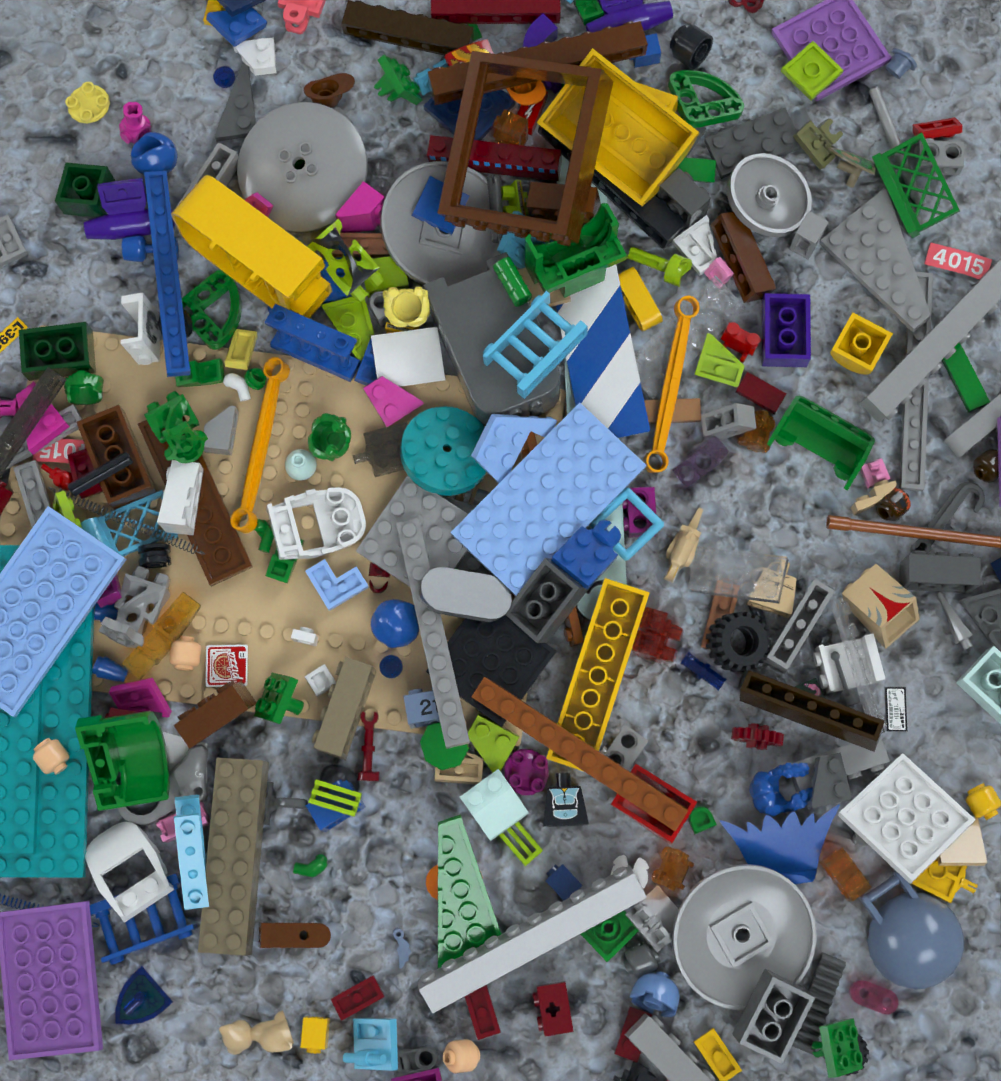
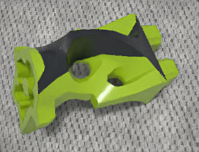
M337 219L307 247L314 252L318 250L325 257L329 264L326 271L333 281L347 296L351 294L353 298L360 302L368 295L361 286L365 280H368L376 288L384 279L378 271L379 266L355 239L350 247L344 243L340 236L342 223ZM340 250L343 253V257L336 259L332 256V252ZM353 251H358L361 254L362 259L360 261L355 260ZM339 268L343 269L345 276L339 277L336 274V270Z

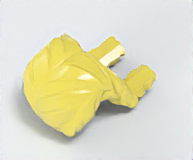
M391 287L383 291L384 313L392 325L396 327H418L426 322L427 317L430 315L428 290L422 289V287L400 290L396 287Z

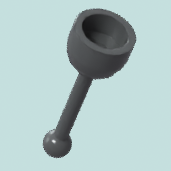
M834 651L831 653V659L835 661L844 689L840 694V703L847 707L858 704L860 700L854 690L848 689L839 662L840 654Z

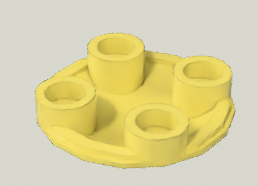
M84 82L65 101L71 117L79 123L86 124L103 118L110 105L109 96L106 91L92 82Z

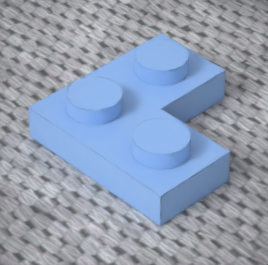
M325 559L305 571L329 611L369 588L357 566L336 578Z

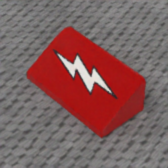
M547 91L545 97L539 103L520 106L512 129L532 136L547 101Z

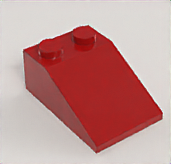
M635 764L631 770L633 774L687 808V814L676 831H674L618 793L611 805L659 838L672 844L697 801Z

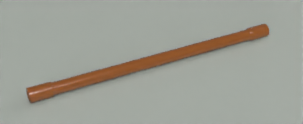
M828 515L826 521V528L833 530H852L1001 548L1000 536L858 520Z

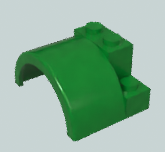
M152 711L108 718L98 715L77 720L75 730L80 748L84 749L94 784L93 794L98 811L168 800L170 774L167 749L160 723ZM118 772H121V785H118L115 781Z

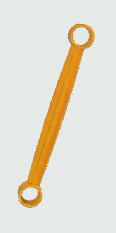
M684 296L674 305V313L678 317L665 372L652 450L646 453L643 458V462L647 465L645 469L650 473L664 471L669 462L664 450L677 399L691 318L698 314L700 308L699 302L693 296ZM683 300L689 301L692 304V315H685L681 312L680 304ZM651 454H658L662 458V466L658 470L653 469L649 464Z
M278 357L270 358L263 368L265 376L268 377V382L251 448L241 506L233 512L230 519L232 527L244 534L252 532L257 526L258 520L257 516L253 513V508L267 455L280 383L285 381L290 373L289 365ZM281 364L279 373L272 376L273 369ZM248 514L247 523L240 527L241 518Z

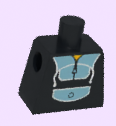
M556 773L557 787L547 788L543 827L589 825L581 786H571L570 773Z

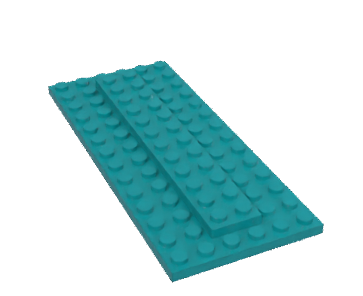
M0 545V573L20 545ZM94 607L17 717L11 716L0 708V877L83 878L86 876L85 855L87 846L89 766L84 749L80 748L75 726L79 718L91 717ZM47 738L59 740L70 755L66 762L67 768L57 775L54 772L44 774L33 760L34 748Z

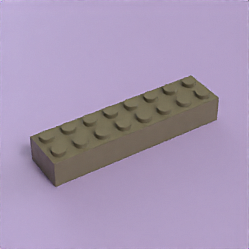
M216 758L205 872L209 907L202 908L198 945L199 953L252 955L269 762L263 760Z

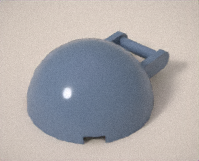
M896 870L893 872L892 877L872 891L858 896L873 918L867 938L869 954L875 967L885 978L898 986L920 990L942 983L955 972L961 962L964 951V935L955 913L945 903L930 894L915 892L912 886ZM900 884L905 893L888 900L877 911L872 902Z

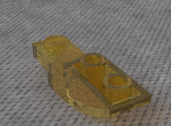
M182 592L153 624V629L144 638L143 646L136 647L123 661L122 666L141 680L154 665L157 666L171 649L172 642L182 636L200 610L201 605L185 592Z

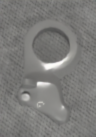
M202 744L188 749L184 759L169 771L170 790L168 800L159 801L157 807L151 813L137 815L128 806L117 808L118 812L125 820L136 825L145 826L159 822V820L176 810L175 797L199 794L200 802H205L208 798V749Z

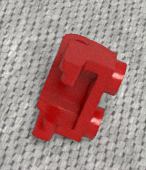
M729 322L720 339L725 341L722 345L726 348L729 347L742 354L739 360L744 363L748 354L754 355L761 342L758 334L743 330L735 322Z

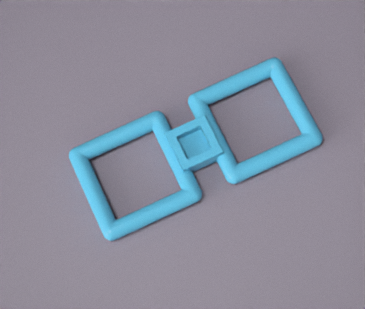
M628 487L590 524V527L593 529L626 499L653 524L627 549L619 542L613 548L625 561L633 557L664 527V522Z

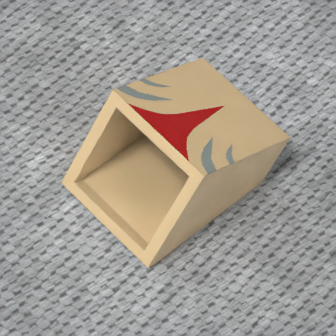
M877 564L864 570L860 578L854 583L848 584L842 592L844 604L868 631L874 634V637L885 649L920 619L916 597Z

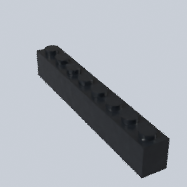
M539 125L538 133L555 149L561 150V155L570 162L572 150ZM594 169L592 184L663 250L672 243L674 238L682 233L685 226L682 217L672 212L663 199L654 196L642 207Z

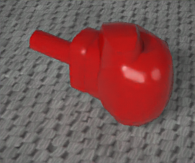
M42 464L41 469L50 474L49 478L53 480L55 486L62 488V490L70 491L68 484L73 482L71 472L61 470L58 467L52 469L46 464Z

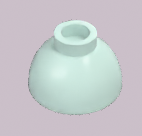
M304 449L292 451L285 460V470L295 480L301 481L310 478L317 467L315 457Z

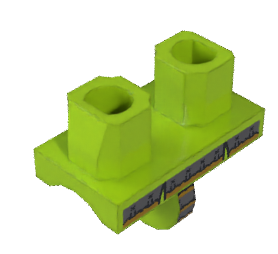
M514 180L511 185L501 186L502 200H508L509 206L503 207V212L512 214L513 211H520L523 215H528L526 207L528 194L522 191L521 180Z

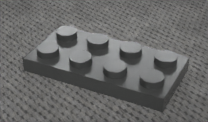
M786 108L705 137L704 140L712 160H716V169L721 179L730 176L736 165L750 155L765 153L781 157L802 149L793 137L797 131Z

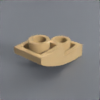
M888 480L879 481L874 484L875 487L869 492L871 497L864 495L856 498V502L851 506L853 515L863 513L876 506L884 496L896 487V480L889 483Z

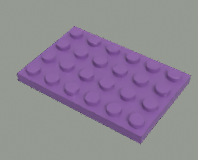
M89 901L0 912V964L9 1060L102 1050L103 1041Z

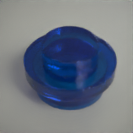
M222 66L215 70L213 79L217 86L228 88L234 83L235 74L231 68Z
M388 655L380 662V672L386 678H396L402 673V661L397 656Z

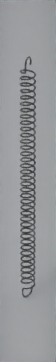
M48 487L50 490L54 491L55 496L56 490L54 488ZM81 496L78 498L77 505L81 500ZM88 499V500L86 501V504H85L84 507H85L86 510L89 509V511H93V512H94V509H95L97 503H95L94 506H93V509L90 510V507H91L92 504H93V501H91V503H90V505H89V508L87 509L86 506H87V504H88V502H89V499ZM98 505V508H97V511H96L97 514H98V515L101 514V516H104V515H105V518H107V517H106V513H107V511H108V508H106L105 514L102 515V512H103V510H104V506L102 507L101 512L98 513V510L100 509V506H101V505ZM114 511L112 518L109 517V519H113L116 511ZM120 512L118 513L117 518H116L115 520H113V521H117V519H118V517H119V515H120ZM128 516L125 517L124 522L121 523V524H124V525H125V522H126ZM130 518L129 521H128V524H127L128 527H129V523L131 522L132 518ZM134 519V520H133V523H132V526H130V527H132V529H135V528H136V531H139V530H137V526L139 525V521L137 522L136 527L133 528V525H134V523H135V521H136V520ZM146 524L142 532H144V534L148 533V536H150L149 531L151 529V526H149L148 532L145 533V529L147 528ZM161 531L160 536L156 539H160L163 531ZM169 534L168 539H167L166 541H164V543H165V542L168 543V540H169L171 534ZM177 537L176 542H175L174 545H175V547H179V549H182V548H180V544L182 543V540H183V539H181L179 545L176 546V543H177V541H178V539H179V538ZM190 542L188 543V546H187V548L185 549V550H187V552H190V551H191V554H194L195 552H197V553H199V554L205 555L204 552L200 553V552L196 551V550L198 549V546L196 547L194 553H192V549H193V547H194V544L192 545L191 550L188 551V547L190 546Z

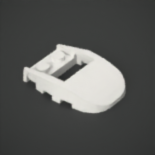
M336 487L319 491L315 489L306 490L305 493L297 496L292 495L284 498L283 503L272 506V503H270L266 508L279 560L316 558L347 548L363 536L366 528L365 516L359 498L352 491L345 488ZM313 505L324 546L303 551L292 508Z
M132 822L118 823L98 835L88 845L85 855L89 870L99 892L124 923L174 890L173 885L168 882L166 876L168 871L161 859L157 846L153 844L148 835L139 826ZM143 849L156 871L114 898L102 876Z

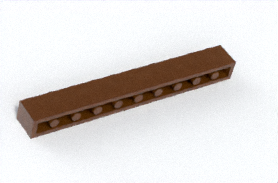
M630 21L617 27L609 26L600 31H588L579 36H567L558 41L542 42L537 46L521 47L516 51L500 52L497 54L579 66L592 48L609 62L615 63L646 55L648 43L641 21ZM457 62L453 66L445 68L436 67L428 71V83L434 105L462 99L469 62ZM488 73L483 94L539 80Z

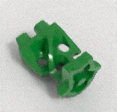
M173 391L167 395V403L161 406L158 402L147 405L148 413L144 414L160 443H168V449L164 453L168 461L176 460L180 463H191L203 454L205 441L208 440V437L201 430H193V428L200 425L196 415L184 395H179L176 391ZM183 416H189V421H183Z

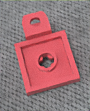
M278 0V7L284 9L283 18L286 30L296 34H303L308 26L309 16L320 18L326 0ZM294 23L300 26L293 27L292 24Z

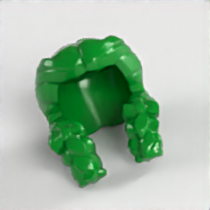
M324 413L313 421L312 433L308 437V448L314 457L334 461L335 458L343 456L348 451L351 441V430L346 425L347 419L345 417Z

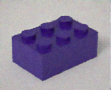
M765 293L762 300V367L807 368L811 360L810 294Z

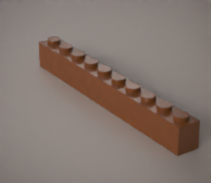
M484 677L472 695V698L672 830L676 831L687 814V808L489 678Z

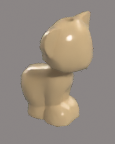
M283 1010L274 1016V1020L261 1022L254 1027H251L245 1020H237L219 1028L228 1053L233 1055L240 1054L243 1050L248 1049L252 1041L260 1043L261 1047L270 1053L290 1050L294 1044Z

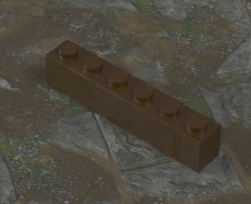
M358 0L347 1L341 22L343 34L443 56L473 43L474 29L468 24H456L442 18H428L423 14H410L400 9L391 10L382 5H368Z
M750 670L740 689L741 702L873 752L876 750L884 728L885 721Z

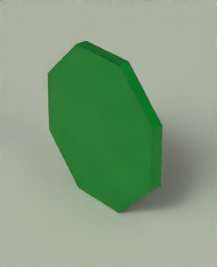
M440 722L428 725L420 740L425 761L440 770L460 766L469 750L468 744L446 749Z

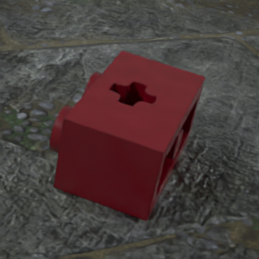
M566 982L538 985L537 991L533 992L535 1007L540 1006L541 1016L537 1017L539 1032L544 1031L545 1037L574 1032ZM551 1002H554L555 1006L560 1007L559 1010H556V1015L551 1016L550 1012H546V1008L549 1007Z

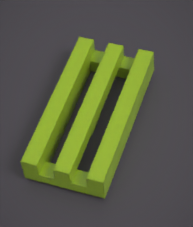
M315 780L308 803L353 817L356 816L362 793ZM322 786L356 797V799L352 801L319 791V787ZM316 796L353 806L352 811L318 801Z
M517 822L514 825L536 849L534 853L530 851L511 827L507 831L529 856L527 859L521 855L504 833H501L499 836L523 865L526 866L543 850L523 826Z

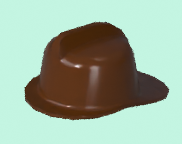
M347 73L334 74L309 82L304 87V94L311 98L312 103L333 108L338 105L342 94L354 86L355 79Z

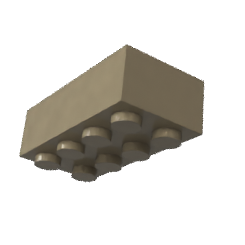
M345 657L344 662H339L336 670V675H338L336 685L332 684L328 693V698H331L328 707L324 706L320 716V720L323 721L320 730L316 729L312 739V743H315L314 748L317 751L346 761L376 674V670L372 665Z

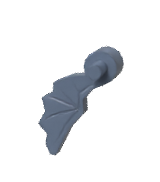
M397 927L393 930V936L398 941L399 968H402L405 962L409 961L411 950L409 949L410 944L403 939V930Z

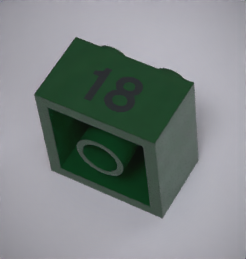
M66 162L55 202L65 215L95 218L106 215L107 212L102 208L97 186L100 183L115 182V178L107 166Z

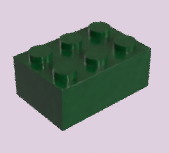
M87 322L19 330L21 373L29 381L66 377L79 370L96 373L93 330Z

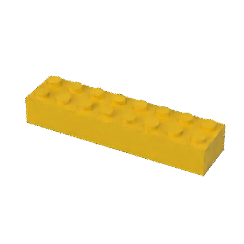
M604 578L557 723L598 751L650 592ZM549 749L546 759L581 770Z

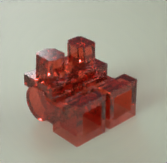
M645 607L639 625L641 630L637 631L632 651L638 657L660 664L662 661L674 663L677 649L667 647L669 639L680 642L684 633L683 628L674 625L672 620L668 619V613Z

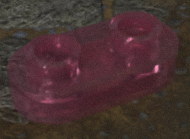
M857 980L850 986L849 995L856 1004L882 1014H891L898 1007V998L891 990L865 980ZM865 988L867 995L862 998L859 995V991ZM885 997L890 999V1004L887 1007L882 1003Z

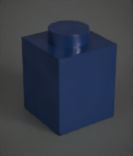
M555 864L546 873L548 878L545 882L563 901L570 898L572 893L583 886L563 864L560 867Z

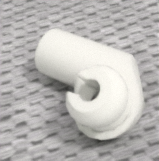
M229 373L224 377V385L237 390L240 402L251 399L248 385L243 377L235 373Z

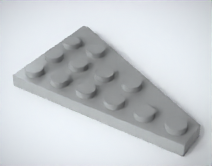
M884 188L822 238L820 245L907 328L915 332L930 319L931 314L888 191Z

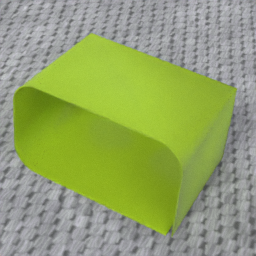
M391 256L373 259L379 266L378 271L384 281L376 288L368 280L364 281L368 298L375 292H383L391 287H396L398 290L409 289L408 275L396 265Z

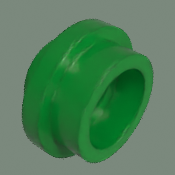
M249 369L244 375L245 382L250 388L260 390L265 386L266 376L261 369Z

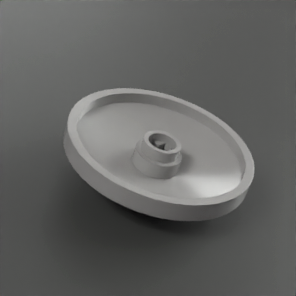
M765 153L750 155L736 165L728 178L727 196L733 212L744 225L761 235L769 237L790 235L798 230L807 213L811 211V192L805 178L794 165L776 155Z

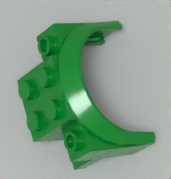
M608 203L600 204L596 215L582 226L578 244L571 243L570 246L557 244V241L534 245L531 241V234L525 238V268L533 283H539L544 293L560 289L563 297L566 298L605 280L606 268L627 260V254L617 238L619 223Z

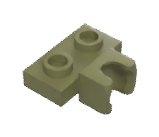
M826 119L817 127L810 120L793 135L794 139L819 170L825 168L837 156L828 148L832 147L831 145L835 144L843 136L841 131L836 134L830 133L829 126L833 123L832 119Z

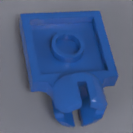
M607 520L600 521L591 530L581 526L552 556L551 561L588 590L617 559L618 554L614 552L613 548L619 542L621 533L616 526L608 531L607 528L612 522Z

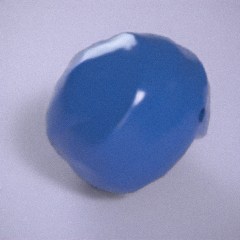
M149 132L143 135L134 144L130 155L133 167L143 175L144 172L167 171L168 174L174 169L178 159L173 141L157 132Z
M399 599L386 600L376 608L372 615L370 624L372 633L379 642L388 648L408 646L419 634L415 606L409 602Z

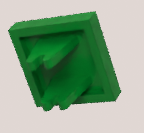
M386 55L381 56L378 62L385 74L374 85L376 90L382 88L378 95L383 97L391 93L387 98L390 102L400 97L415 105L423 101L419 94L421 90L416 82L410 79L409 75L411 73L407 66L399 64L395 58L391 59Z

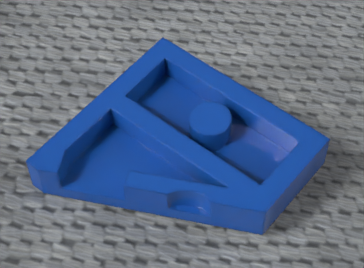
M253 7L234 17H231L225 10L209 12L206 18L234 47L263 30L267 25V21Z

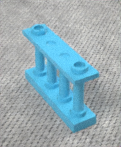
M547 291L542 296L538 295L532 301L531 307L494 344L490 343L483 351L484 364L488 366L495 360L517 380V393L524 399L588 335V326L580 320L576 326L574 324L571 325L549 306L550 293ZM541 312L565 332L566 336L560 342L552 339L533 322ZM525 328L549 347L550 352L544 358L536 355L517 338ZM509 344L534 364L533 369L528 374L522 373L501 354Z
M199 794L175 797L176 816H174L184 910L209 907L205 873L206 853Z

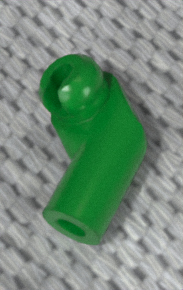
M257 519V526L254 530L261 537L258 550L269 553L274 539L272 528L267 521Z

